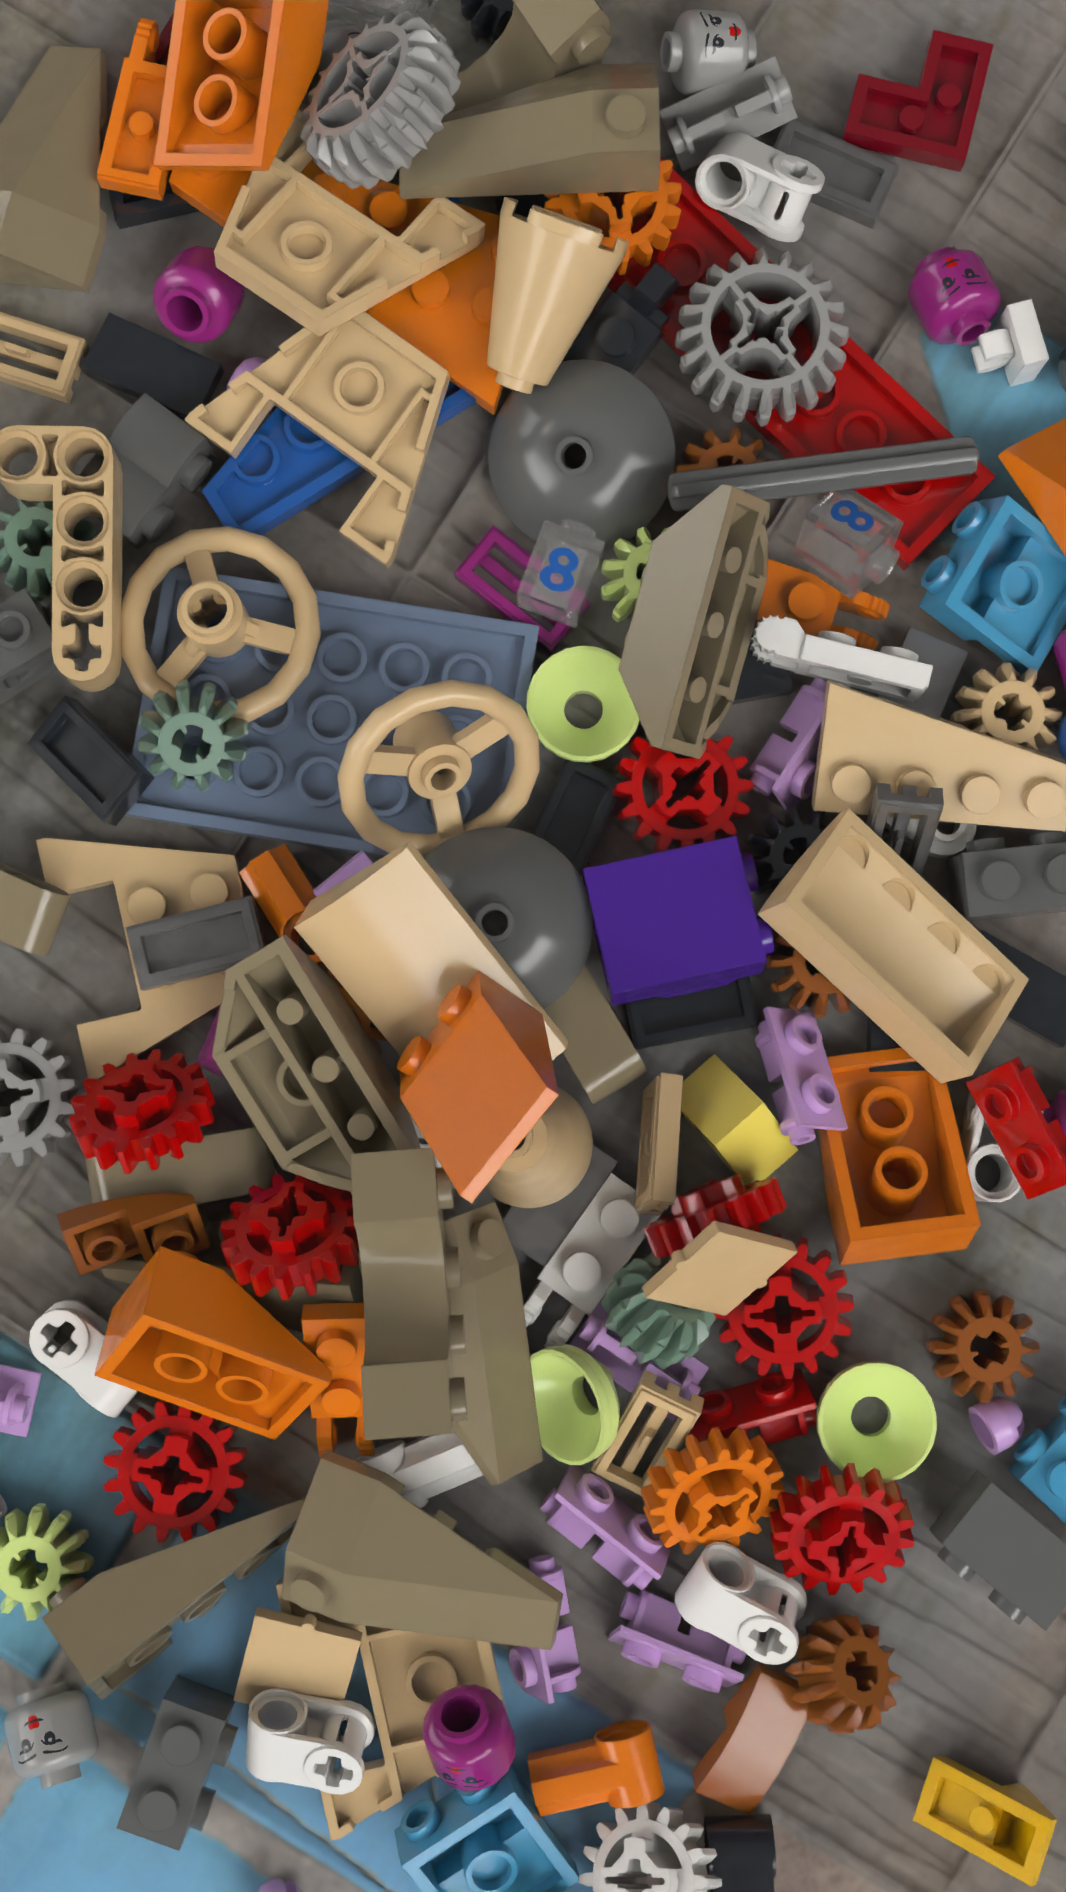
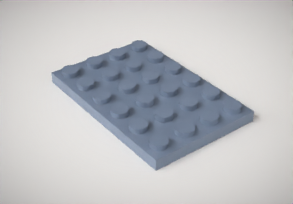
M174 567L163 578L150 657L157 670L186 637L178 622L177 606L182 594L192 585L188 569ZM217 574L219 581L226 583L235 590L250 617L295 629L293 603L282 584ZM313 589L318 600L321 637L310 673L283 705L249 722L248 734L240 739H236L247 747V755L244 761L229 760L234 770L233 777L225 782L210 772L209 789L201 792L195 785L194 776H186L183 787L180 790H175L171 787L174 771L169 768L162 774L154 776V780L125 816L355 854L362 850L367 856L383 858L389 853L363 840L342 812L337 774L348 740L374 709L410 688L446 680L490 685L519 703L526 713L527 691L532 679L540 626ZM224 617L213 619L209 627L218 625ZM245 644L237 653L227 657L216 658L207 656L187 681L191 685L192 694L195 697H201L203 686L206 682H212L216 685L213 701H221L230 696L240 699L267 685L287 662L288 655ZM144 693L142 695L138 722L143 711L158 712L152 700ZM458 707L436 710L446 715L452 721L457 732L485 715L480 710ZM137 723L132 755L149 771L150 763L157 754L139 752L137 746L139 738L150 732L144 730ZM189 725L184 743L189 746L198 747L203 729L198 726ZM395 729L386 736L380 745L393 746ZM506 735L470 758L472 763L470 778L463 788L456 792L463 825L486 812L505 791L515 765L513 741L509 735ZM365 774L366 800L380 820L404 832L423 834L437 832L430 799L416 794L406 776Z

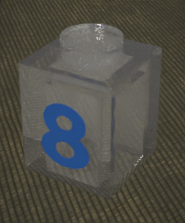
M854 490L830 492L806 513L791 560L850 599H853L871 581L876 584L882 583L894 568L900 552L894 546L904 522Z
M563 519L560 525L544 520L517 591L518 607L577 628L603 560L605 542L596 539V532L582 523Z

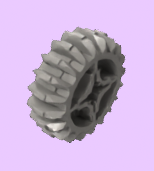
M408 10L397 16L390 12L384 15L378 24L373 21L368 22L363 32L357 37L349 36L347 45L339 53H333V61L328 68L318 73L320 81L316 88L308 92L307 99L310 105L303 111L301 116L304 126L300 138L307 145L306 151L315 158L314 163L328 176H333L338 182L345 183L352 190L361 185L370 189L376 186L380 179L389 182L401 166L407 169L410 168L413 157L420 150H428L427 142L432 135L443 130L444 127L441 120L445 114L453 110L455 102L451 96L458 91L461 84L457 76L460 63L453 55L451 47L446 43L447 39L433 24L428 25L421 16L415 17Z
M763 247L755 252L753 265H747L744 258L738 252L730 257L728 272L713 264L707 271V284L695 282L689 292V299L692 304L682 306L679 312L678 322L685 328L677 332L675 346L677 349L686 352L680 359L679 367L683 374H697L691 385L694 395L704 394L709 390L714 392L709 404V408L713 413L721 410L726 402L734 405L732 420L735 423L742 422L747 410L756 411V420L762 427L768 424L772 409H776L779 416L786 423L794 418L796 403L808 411L813 409L819 399L817 391L824 393L831 391L836 381L832 371L841 370L847 355L839 347L846 344L849 338L848 326L837 323L844 315V302H826L833 290L831 279L821 281L815 285L812 284L811 279L815 271L812 262L802 266L799 272L791 269L792 257L789 250L780 256L778 264L768 263V255ZM757 298L772 299L778 301L779 303L766 304L759 301ZM724 310L731 319L729 328L735 337L730 340L727 351L719 355L712 340L711 325ZM803 321L808 330L812 349L810 359L802 367L794 358L796 349L789 339L793 336L796 325ZM752 332L759 338L757 341H750ZM768 334L770 336L774 334L772 344L765 338ZM758 371L765 374L769 380L751 378L742 373Z

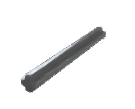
M962 436L674 472L669 476L668 498L672 509L680 512L691 510L722 484L734 486L767 501L971 475L977 470L978 459H980L979 448L976 447L974 438Z

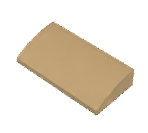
M850 808L841 811L816 838L758 912V915L941 1084L973 1075L1029 980Z
M411 841L311 900L294 926L296 931L400 1056L416 1036L420 1035L423 1038L428 1036L440 1020L437 1018V1012L446 995L457 984L466 987L478 970L543 1014L552 1061L567 1049L569 1041Z

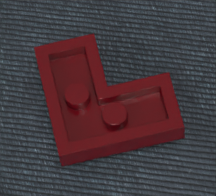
M933 30L928 43L918 87L859 73L842 140L863 149L961 172L966 161L994 44Z

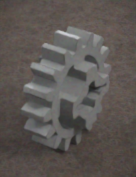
M16 1028L11 1036L10 1043L4 1030L0 1029V1095L7 1093L9 1088L19 1089V1091L33 1090L31 1095L20 1097V1100L13 1102L11 1107H1L0 1104V1136H2V1139H0V1167L6 1163L9 1153L16 1167L31 1164L32 1148L41 1157L50 1156L55 1153L49 1138L52 1135L68 1138L73 1133L62 1120L65 1114H75L71 1101H68V1092L82 1086L80 1079H66L63 1076L62 1071L72 1062L70 1056L60 1055L51 1058L49 1054L52 1051L54 1041L47 1037H41L30 1046V1030ZM17 1055L33 1062L42 1071L45 1078L36 1079L26 1073L23 1069L22 1060H17ZM49 1102L47 1114L36 1129L34 1118L43 1104Z

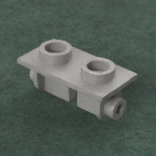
M775 56L744 70L735 81L711 86L659 111L682 171L702 163L718 141L728 134L740 132L756 138L798 118L791 101L793 97L785 76L781 74Z

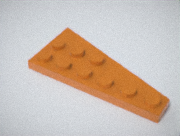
M311 160L300 172L397 237L408 228L434 199H401L399 186L379 180L376 186L370 189L361 185L352 190L345 183L338 182L333 176H328L314 163V160ZM172 170L169 183L173 193L224 227L241 186L247 185L252 171ZM455 203L485 223L484 241L475 249L365 312L449 372L451 382L476 398L478 405L492 415H495L503 386L495 382L498 371L487 365L500 216Z

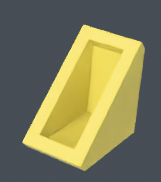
M715 1054L683 1080L681 1113L735 1175L740 1174L744 1185L756 1180L766 1179L798 1151L797 1147L790 1143L789 1136L781 1134L780 1124L765 1103Z

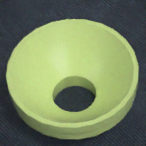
M576 646L566 648L552 655L540 665L532 677L527 691L526 709L528 718L538 733L539 741L546 749L558 757L573 762L588 763L603 760L617 753L630 741L637 730L640 719L618 670L621 658L610 651L598 647ZM577 694L591 695L602 706V717L591 728L580 729L574 727L565 717L564 708L566 703Z
M569 1344L547 1347L532 1354L530 1362L541 1446L552 1457L568 1465H582L598 1458L613 1444L618 1430L621 1397L614 1386L613 1374L593 1356ZM584 1377L593 1390L599 1409L593 1407L585 1395L583 1388Z
M867 1361L847 1367L827 1384L817 1408V1431L821 1445L829 1459L842 1472L847 1463L855 1464L858 1477H864L867 1472L876 1468L880 1470L883 1483L902 1479L912 1473L926 1459L934 1444L937 1431V1417L931 1396L925 1386L913 1374L898 1365L882 1361ZM865 1397L881 1399L888 1410L885 1425L879 1431L872 1434L859 1432L855 1429L851 1420L853 1407L859 1400Z

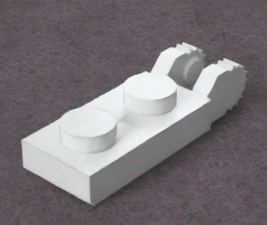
M770 615L769 618L763 617L762 622H757V628L753 631L754 637L750 640L752 643L750 649L753 651L752 656H756L757 661H763V664L769 662L770 666L794 671L797 674L825 681L830 679L849 687L913 703L928 688L933 665L918 662L919 656L913 651L893 646L881 647L880 652L855 646L856 639L835 631H820L818 637L806 635L796 619L788 617L780 619L778 615L776 617Z
M610 1173L547 1265L541 1269L537 1275V1279L540 1281L523 1303L526 1328L537 1319L542 1311L543 1304L552 1290L572 1303L561 1320H558L549 1331L544 1345L546 1348L565 1344L578 1327L585 1313L589 1316L605 1295L608 1286L614 1281L613 1276L629 1261L645 1238L644 1227L649 1226V1223L656 1221L660 1217V1215L637 1213V1209H635L636 1190L613 1173Z

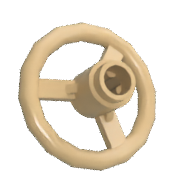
M231 526L189 530L155 548L129 579L122 601V658L139 690L151 700L157 691L162 690L177 701L176 687L178 682L187 680L207 656L216 658L227 657L237 653L245 644L288 655L287 662L267 685L243 698L236 699L238 701L237 709L229 719L240 718L247 720L248 723L283 705L310 673L321 637L317 595L299 562L268 537ZM231 552L255 559L276 575L293 603L295 629L250 617L235 590L226 583L219 581L211 553ZM186 561L192 585L182 594L177 606L178 622L186 637L157 670L146 649L144 616L152 591L172 568ZM224 617L218 625L209 627L213 619ZM221 701L212 702L217 706Z
M446 680L410 688L374 709L348 740L337 774L342 812L361 838L390 854L411 841L423 858L438 845L460 833L485 827H506L527 804L539 774L538 733L522 706L490 685ZM458 707L480 710L485 715L457 732L452 721L446 715L436 710ZM395 729L393 746L380 745L386 736ZM506 735H509L513 741L515 765L505 791L486 812L463 825L456 792L463 788L470 778L472 771L470 758ZM365 774L406 776L416 794L430 799L437 832L432 834L404 832L380 820L366 800Z

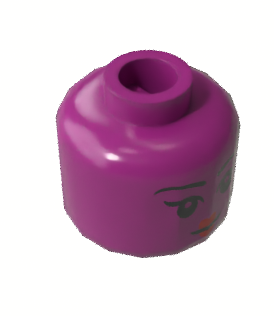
M194 246L180 251L159 275L153 290L154 310L161 323L173 335L187 342L205 343L217 339L239 313L245 297L244 286L216 268L215 249L211 247Z
M955 247L938 249L925 257L916 267L908 290L910 305L926 336L931 341L941 345L956 343L959 346H967L977 342L979 335L990 330V322L996 317L1002 302L1000 291L983 259L972 250L956 249Z
M471 1684L458 1685L446 1690L431 1703L424 1716L422 1736L436 1773L447 1785L461 1791H480L496 1784L508 1772L515 1758L516 1738L503 1702L490 1689Z

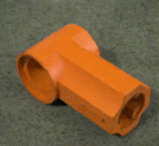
M283 844L274 849H269L249 861V864L239 874L278 937L280 938L286 934L299 947L300 934L294 926L308 903L317 896L313 893L315 888L288 845ZM316 954L308 955L322 970L328 969Z
M636 1719L613 1723L597 1731L593 1739L531 1752L527 1756L531 1787L539 1817L608 1802L611 1807L615 1808L639 1807L659 1799L665 1792L652 1727L646 1720Z

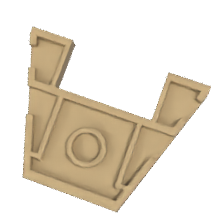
M301 103L269 170L252 171L247 185L241 186L215 247L214 256L216 268L320 337L478 247L484 241L485 223L447 198H434L399 237L387 231L300 173L314 158L306 151L307 145L300 138L304 126L301 116L307 108L306 105Z
M364 311L320 337L307 328H302L278 346L280 351L252 372L244 371L228 383L229 389L206 406L200 404L188 414L185 421L236 459L271 408L277 406L368 471L376 479L339 532L389 569L395 560L448 388L450 375L445 368Z
M52 838L36 840L45 882L69 894L114 884L141 1004L139 1011L77 1025L88 1078L101 1080L105 1076L102 1065L110 1063L119 1068L126 1064L127 1054L134 1053L136 1056L145 1054L191 1023L197 1022L219 1009L224 993L225 971L146 991L140 990L125 927L247 897L244 881L239 874L241 868L238 857L227 854Z
M281 1578L276 1584L282 1613L303 1618L307 1614H312L319 1622L363 1632L360 1651L384 1758L364 1762L365 1771L360 1786L353 1792L340 1795L320 1791L330 1839L333 1841L341 1839L354 1831L355 1825L377 1811L381 1810L384 1812L402 1801L406 1793L433 1776L440 1777L434 1769L422 1733L424 1716L431 1703L444 1691L458 1685L476 1684L490 1689L503 1702L506 1712L507 1708L492 1642L342 1623L320 1613L305 1610L298 1604L283 1599L284 1578ZM340 1768L334 1769L333 1773L338 1774Z

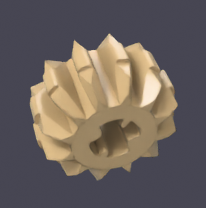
M1002 663L997 668L995 677L986 669H981L972 677L974 688L963 686L955 695L959 704L965 709L954 712L950 716V721L963 725L970 730L996 739L1001 738L1038 751V748L1049 749L1057 740L1054 733L1046 726L1054 725L1061 721L1063 713L1055 708H1045L1044 705L1046 701L1055 695V687L1046 686L1039 692L1032 687L1037 679L1036 669L1029 668L1018 680L1011 663ZM1002 706H1004L1006 716L1016 717L1017 724L1008 730L1006 720L995 718L994 713Z

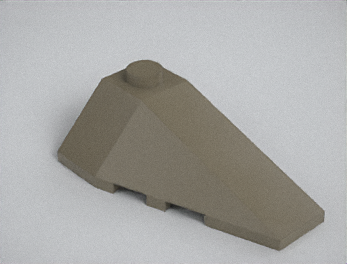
M50 46L0 125V283L90 293L107 234V214L100 208V184L97 180V170L101 157L100 129L107 123V55L100 48Z
M656 63L589 65L443 116L441 123L444 128L442 131L432 135L427 142L428 150H420L413 157L410 168L407 169L403 166L399 168V192L401 199L658 191L660 115Z
M496 1202L444 1221L446 1247H459L462 1287L449 1288L451 1315L463 1314L466 1338V1356L453 1357L454 1377H465L468 1420L455 1421L454 1432L491 1486L501 1484L543 1461L519 1267ZM359 1261L357 1265L362 1276L361 1261Z

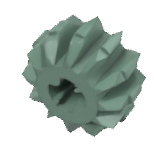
M18 499L17 504L20 511L15 515L9 510L0 509V520L6 526L5 530H0V573H7L5 584L14 592H19L27 587L28 592L37 601H43L50 585L52 587V546H45L47 537H51V539L53 537V501H38L37 506H35L32 501ZM80 520L77 523L73 532L75 540L89 541L96 534V529L90 520ZM35 546H43L40 551V556H37L33 552Z
M181 680L176 687L177 701L168 693L159 690L152 699L158 712L143 711L141 713L138 724L150 733L139 738L138 750L146 754H157L149 766V771L152 775L162 774L169 768L174 771L171 787L175 790H180L183 787L186 776H194L195 785L201 792L207 791L210 786V772L227 782L233 777L234 771L229 760L244 761L246 758L247 747L236 739H240L248 734V721L240 718L229 719L238 706V701L233 696L225 698L217 706L212 702L216 691V685L212 682H206L203 686L201 697H193L189 682ZM189 725L198 726L203 729L198 747L189 746L184 743Z
M652 1252L644 1259L635 1258L630 1264L626 1263L613 1276L614 1281L608 1286L606 1295L600 1304L609 1314L604 1326L617 1332L622 1339L619 1348L629 1346L635 1351L640 1364L652 1360L658 1367L664 1370L672 1364L681 1363L686 1357L691 1358L704 1346L703 1341L710 1335V1326L716 1317L711 1312L645 1297L642 1286L668 1263H665L662 1258L654 1257Z

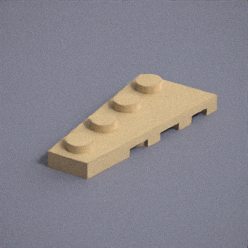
M827 679L811 803L814 811L840 813L850 808L855 814L868 815L877 783L890 784L891 794H901L903 785L917 786V796L927 797L930 787L943 788L944 807L939 821L1066 832L1065 760L1001 738L990 737L967 729L965 726L955 722L932 717L906 708L904 705L882 697L877 698ZM888 813V817H894L895 813ZM911 814L910 819L920 820L921 815Z

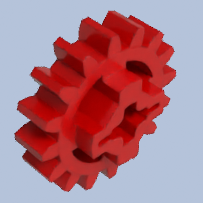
M730 735L722 738L717 743L709 737L707 739V748L700 759L677 758L672 752L668 751L666 753V750L652 747L646 740L638 736L631 742L629 748L637 759L622 758L618 762L616 770L622 775L627 776L628 781L616 784L612 789V793L620 798H628L629 805L618 814V818L620 821L633 818L637 820L640 825L632 836L636 842L651 834L656 838L654 853L665 851L671 843L676 844L677 849L694 845V842L700 844L716 840L714 832L722 838L732 837L738 832L729 818H743L748 815L750 808L745 803L739 801L738 796L752 790L753 782L746 779H738L737 771L747 764L748 760L746 756L731 759L726 753L734 740ZM697 770L699 775L692 781L693 786L688 792L689 795L667 807L666 802L673 796L672 791L677 785L676 782L684 777L688 778ZM716 770L721 779L722 800L714 793L713 773ZM644 772L646 773L644 777L652 784L653 803L649 808L645 802L642 790ZM671 818H688L695 825L699 823L702 827L677 829L666 825V823Z
M153 1050L147 1060H138L134 1053L127 1054L125 1066L117 1068L110 1063L102 1065L105 1076L101 1080L86 1078L82 1082L87 1095L72 1097L71 1104L75 1114L68 1118L77 1143H79L83 1156L86 1159L96 1157L100 1169L107 1170L117 1161H120L124 1174H131L138 1162L147 1161L148 1166L153 1171L159 1169L160 1157L169 1154L178 1160L183 1158L184 1154L181 1145L185 1141L190 1143H201L204 1138L200 1126L213 1124L214 1116L210 1106L215 1104L208 1078H204L201 1066L197 1062L187 1066L184 1054L179 1052L168 1061L163 1060L160 1050Z
M276 1174L272 1177L273 1187L263 1190L261 1187L252 1185L248 1188L252 1198L249 1203L233 1202L230 1208L234 1220L221 1223L220 1228L225 1241L220 1243L228 1268L233 1270L237 1283L243 1286L252 1282L256 1296L263 1297L272 1287H278L281 1299L289 1300L293 1294L294 1287L304 1286L305 1291L310 1296L317 1294L318 1287L316 1281L325 1277L328 1281L337 1284L342 1280L338 1267L341 1264L357 1266L360 1261L356 1249L359 1245L353 1220V1200L349 1191L312 1182L299 1175L295 1176L294 1181L285 1183L284 1178L280 1174Z
M740 1174L730 1177L726 1175L676 1195L675 1203L670 1205L672 1213L663 1216L662 1219L649 1223V1226L644 1227V1231L654 1257L660 1259L668 1255L671 1257L673 1252L685 1248L713 1221L763 1233L759 1223L771 1219L770 1216L783 1212L784 1208L788 1206L776 1177H769L761 1181L756 1180L744 1185Z
M774 1234V1237L782 1238L781 1234ZM802 1236L795 1244L798 1252L767 1279L768 1283L766 1286L754 1290L726 1316L713 1313L717 1319L728 1320L719 1329L718 1338L721 1343L737 1339L739 1343L735 1351V1360L740 1364L751 1355L757 1357L758 1374L765 1376L770 1370L772 1363L781 1364L785 1379H792L794 1364L803 1362L805 1367L813 1374L818 1371L817 1354L820 1351L832 1358H836L839 1355V1345L833 1335L850 1336L852 1331L851 1321L839 1315V1313L854 1310L853 1295L837 1293L838 1290L848 1283L845 1270H835L828 1273L827 1269L831 1263V1253L825 1249L814 1258L809 1256L808 1239ZM792 1268L805 1272L818 1285H806L792 1273ZM776 1296H788V1302L791 1306L789 1316H778V1310L774 1306ZM809 1324H821L813 1335L798 1343L797 1338ZM758 1327L773 1340V1343L762 1340L749 1328Z
M159 1399L155 1403V1417H152L146 1409L141 1407L130 1415L136 1431L132 1428L121 1426L113 1434L112 1437L123 1449L110 1451L104 1456L103 1463L111 1468L118 1469V1474L110 1478L103 1486L104 1491L107 1492L121 1491L123 1499L113 1510L116 1516L126 1514L130 1510L137 1515L132 1532L138 1535L148 1524L157 1526V1543L164 1544L173 1529H179L180 1536L186 1542L194 1539L196 1536L198 1522L209 1532H213L219 1526L221 1520L215 1508L231 1513L238 1504V1499L228 1489L242 1488L247 1482V1474L233 1469L234 1464L245 1458L247 1449L246 1447L238 1446L230 1447L228 1440L237 1430V1426L228 1424L219 1429L214 1424L216 1419L206 1415H199L195 1411L181 1406L178 1411H173L170 1402ZM170 1427L169 1433L165 1436V1442L161 1447L147 1446L145 1449L139 1448L147 1435L156 1430ZM198 1435L210 1445L215 1457L206 1454L197 1441ZM172 1456L179 1457L180 1469L188 1472L180 1482L172 1480V1469L164 1467ZM138 1482H143L154 1498V1503L144 1495ZM207 1490L213 1491L209 1499L201 1505L182 1511L187 1496L193 1491L205 1493Z
M847 1463L842 1475L833 1476L829 1467L823 1465L820 1466L819 1480L811 1482L802 1475L795 1478L798 1488L796 1495L790 1492H780L778 1494L780 1510L770 1512L769 1514L772 1529L770 1538L776 1560H782L784 1574L788 1578L801 1574L804 1589L811 1590L822 1581L826 1582L829 1595H836L842 1583H850L851 1588L856 1593L863 1592V1579L871 1576L875 1581L884 1583L887 1581L884 1567L887 1564L894 1567H903L905 1560L901 1549L914 1546L915 1541L910 1528L914 1526L907 1499L902 1498L896 1481L883 1484L880 1470L876 1468L871 1469L864 1477H858L855 1464Z

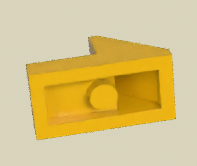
M942 1755L935 1756L932 1759L913 1821L1032 1887L1037 1885L1057 1818L1025 1785L1015 1783L1001 1786Z

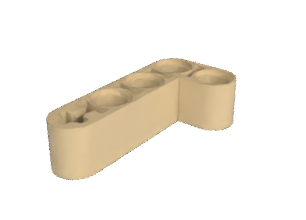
M39 425L5 427L0 430L1 484L8 493L17 499L53 501L52 656L54 664L60 673L80 690L89 692L104 690L115 682L120 674L122 664L123 473L121 463L105 435L95 428ZM25 452L37 454V462L32 471L20 476L9 474V466L14 457ZM96 453L104 457L103 465L95 474L86 477L74 474L75 463L83 455ZM94 516L103 519L102 531L93 540L82 542L73 538L74 528L83 518ZM87 580H96L103 584L102 595L96 603L86 607L73 604V593L79 584ZM77 625L89 628V642L101 656V658L91 659L86 671H83L74 661V657H82L86 653V635Z

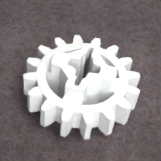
M648 1803L639 1806L637 1810L634 1807L615 1809L617 1824L599 1822L596 1830L603 1841L601 1846H585L583 1854L590 1861L594 1862L593 1872L579 1875V1883L593 1887V1892H707L708 1889H716L722 1886V1879L714 1875H707L706 1865L717 1856L716 1850L714 1848H699L696 1844L704 1828L697 1823H685L682 1825L683 1810L673 1807H663L661 1810L659 1803ZM648 1874H651L652 1878H663L665 1882L663 1885H652L651 1888H648V1884H637L635 1879L636 1877H647Z

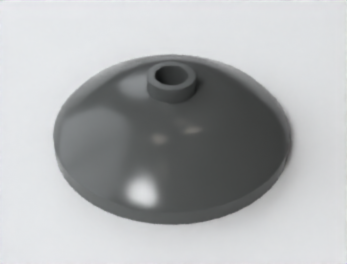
M578 359L563 361L547 386L534 384L531 394L514 390L501 407L495 419L489 441L488 464L490 479L494 493L505 514L518 529L532 540L551 549L563 547L578 554L605 551L614 548L615 542L620 538L629 541L635 537L637 529L647 527L663 507L668 497V479L675 472L676 467L674 432L668 415L659 399L648 386L630 372L618 366L597 360ZM578 443L585 449L586 460L581 467L572 469L565 462V452L569 446Z
M485 827L460 833L447 839L424 858L540 1006L545 1009L559 999L580 974L590 950L593 933L592 909L586 887L579 873L565 855L547 841L531 833L506 827ZM493 910L504 913L508 919L506 931L499 936L488 935L482 927L483 917Z

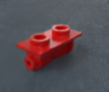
M1018 1056L966 1082V1085L1027 1200L1066 1185V1136L1057 1118L1049 1122L1044 1118L1042 1111L1049 1108L1050 1105L1032 1073L1034 1071L1032 1065L1025 1067Z
M800 1368L794 1370L792 1379H785L782 1372H772L751 1383L723 1391L711 1390L699 1395L705 1399L702 1411L688 1435L693 1434L698 1442H702L708 1439L712 1428L719 1427L723 1438H729L731 1433L737 1428H743L748 1437L747 1430L758 1427L760 1436L765 1444L769 1445L796 1436L807 1435V1428L817 1425L815 1411L817 1406Z

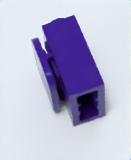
M736 836L583 869V883L590 900L593 930L611 1006L651 997L671 998L731 984L738 978L761 974L767 962L765 954L774 952L770 925L760 916H756L750 892L759 890L755 863L751 853L741 855Z

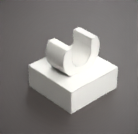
M1032 299L1007 305L993 331L979 335L980 345L971 349L977 373L993 371L1004 366L1010 387L1034 381L1049 360V356Z

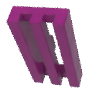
M493 525L454 572L455 579L506 620L540 626L537 644L552 655L558 648L560 641L575 627L578 619L583 617L590 609L591 602L573 588L564 592L548 589L570 607L564 615L488 555L492 548L495 547L543 585L540 580V572L546 566ZM478 566L550 622L554 628L548 632L473 571ZM551 574L550 580L553 583L561 584L563 582L556 574Z

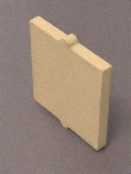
M713 1221L685 1248L671 1254L672 1259L646 1282L642 1289L645 1297L648 1299L726 1316L754 1290L766 1286L768 1283L767 1279L798 1251L793 1241Z
M257 1606L233 1701L250 1704L254 1696L272 1688H286L299 1694L332 1700H345L363 1632L319 1622L312 1614H307L303 1618Z

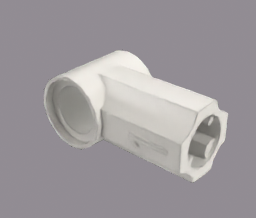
M455 1432L453 1434L423 1436L406 1444L404 1440H397L375 1448L374 1456H359L354 1460L383 1471L405 1485V1488L400 1495L420 1509L429 1502L428 1498L483 1476V1473Z

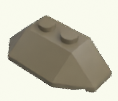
M720 485L652 542L647 565L642 573L641 587L631 625L625 637L624 651L618 669L650 745L700 759L707 748V739L717 731L734 702L768 573L769 541L765 524L769 520L770 503L731 485Z
M286 934L225 971L224 993L218 1015L212 1057L283 1170L327 1186L349 1191L352 1195L350 1154L421 1148L410 1114L400 1099L399 1086L336 983Z

